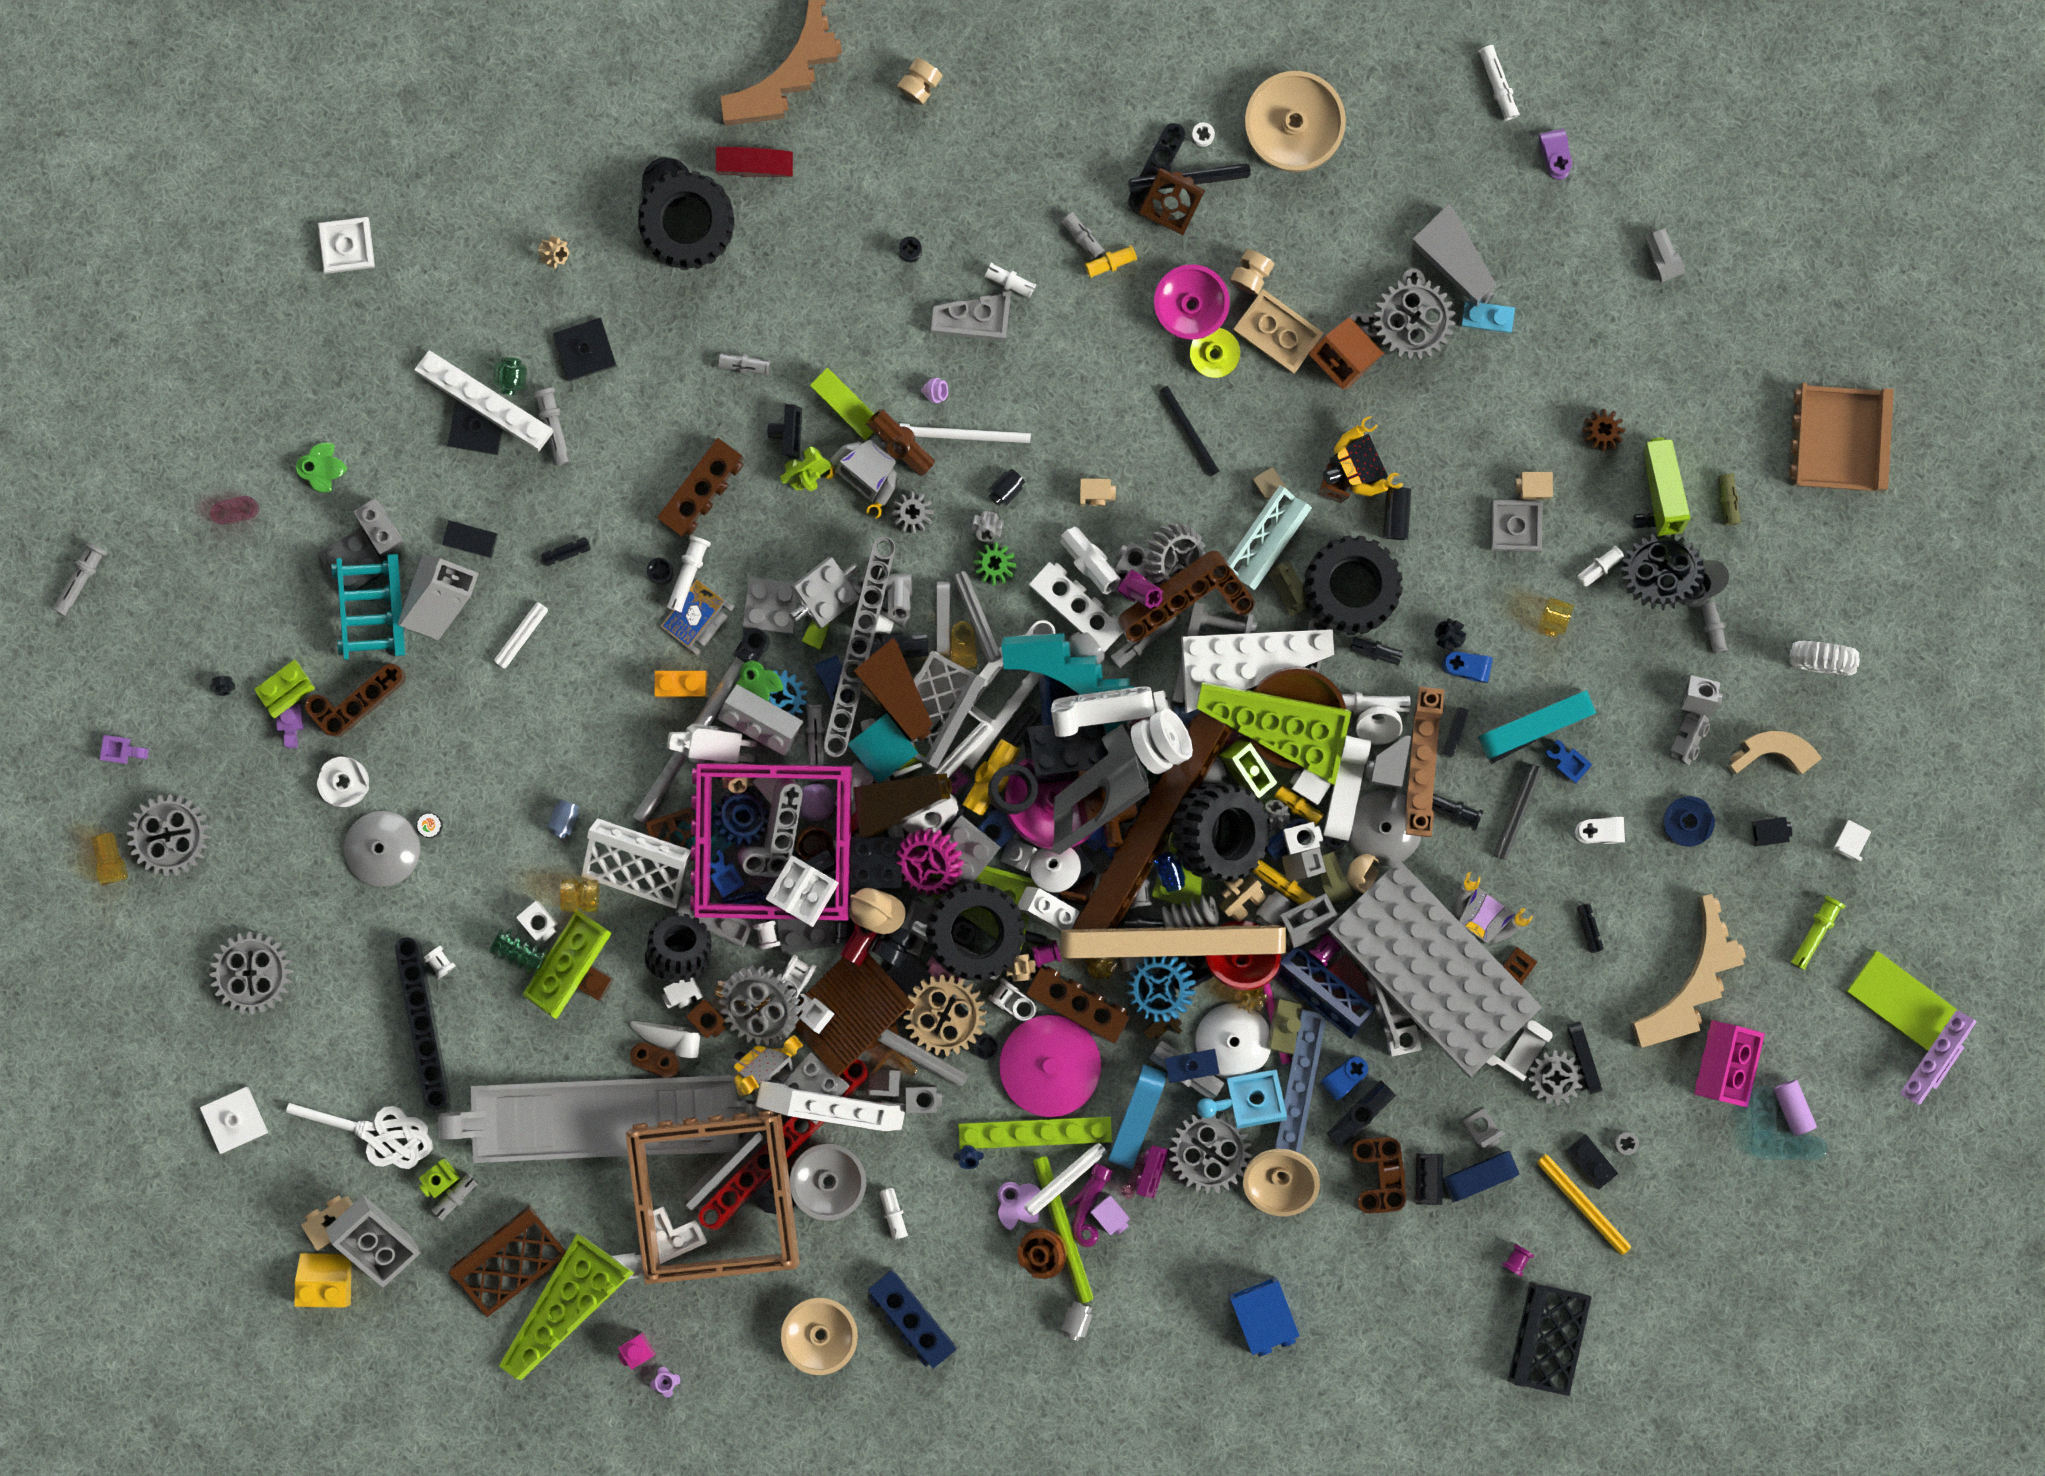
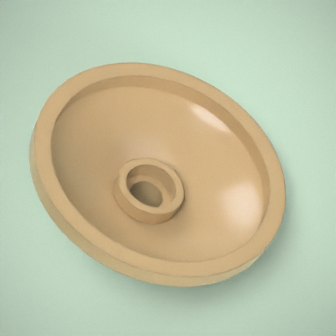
M1272 1149L1260 1153L1249 1162L1244 1172L1243 1187L1249 1201L1259 1210L1274 1216H1292L1305 1211L1314 1203L1320 1189V1178L1316 1167L1304 1155L1288 1149Z
M811 1298L796 1305L785 1318L781 1330V1343L788 1360L799 1370L812 1375H826L841 1369L853 1356L858 1341L857 1326L851 1313L842 1304L828 1298ZM818 1330L824 1331L825 1338L818 1339L815 1335Z

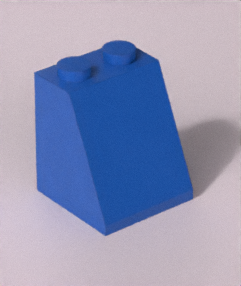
M1276 1277L1229 1295L1252 1355L1257 1354L1258 1357L1267 1355L1272 1352V1347L1281 1344L1282 1348L1292 1345L1296 1342L1295 1338L1300 1336Z

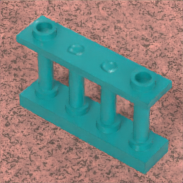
M398 554L387 555V561H383L380 564L342 566V559L336 558V564H331L332 579L338 580L342 640H337L338 655H343V660H349V652L389 649V652L394 651V657L405 656L403 627L398 625L402 613ZM382 573L384 576H389V586H384V589L344 591L343 576ZM385 599V601H390L391 611H386V614L346 616L345 601ZM377 624L392 626L393 636H388V639L348 642L347 639L348 626Z

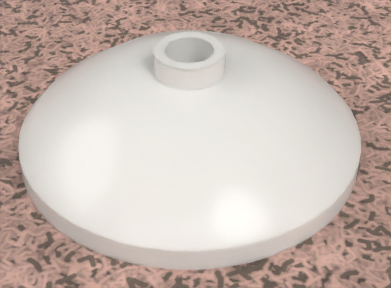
M1236 1003L1224 1004L1211 1010L1200 1022L1195 1039L1196 1051L1215 1048L1220 1074L1216 1075L1221 1078L1227 1079L1253 1074L1265 1064L1269 1057L1270 1050H1267L1270 1029L1265 1019L1251 1007ZM1232 1037L1239 1039V1044L1236 1047L1230 1045Z

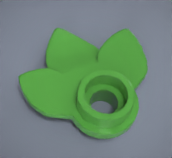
M320 443L313 446L309 455L302 456L296 463V472L299 477L308 480L314 490L322 493L331 492V480L342 476L347 471V467L341 460L332 457L334 452V444ZM311 463L313 470L310 472L306 471L304 465Z
M748 661L741 666V678L736 682V685L745 688L769 702L770 692H779L784 689L779 676L772 670L764 669L760 663ZM749 670H751V671L754 672V674H755V677H754V678H752V677L749 676V674H748V671H749Z

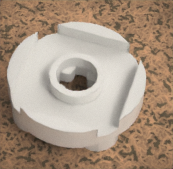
M336 757L327 761L321 768L317 780L318 791L325 801L334 806L351 807L359 803L369 790V776L365 767L355 759ZM341 775L344 778L349 777L350 779L346 789L343 786H337V783L340 781L339 776Z

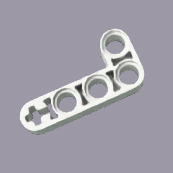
M1136 687L1063 697L1054 700L1051 707L1055 736L1058 737L1073 735L1077 733L1078 728L1081 726L1140 719L1155 714L1150 687Z
M1350 736L1345 738L1336 783L1333 785L1323 832L1324 836L1349 841L1371 741Z

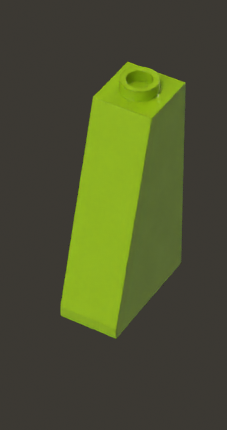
M1663 437L1653 438L1646 443L1643 450L1657 536L1683 533L1690 521V513L1672 439L1665 440Z

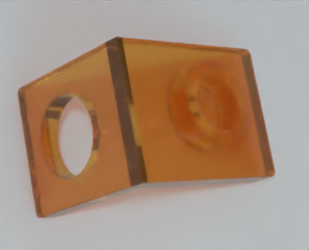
M891 1048L870 1075L873 1077L888 1058L911 1077L916 1074L918 1069L911 1064V1059Z

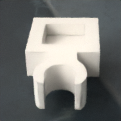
M800 994L804 998V1002L800 1006L795 1005L801 1009L800 1012L802 1014L799 1018L819 1034L833 1017L834 1013L818 999L814 998L811 1000L805 994Z

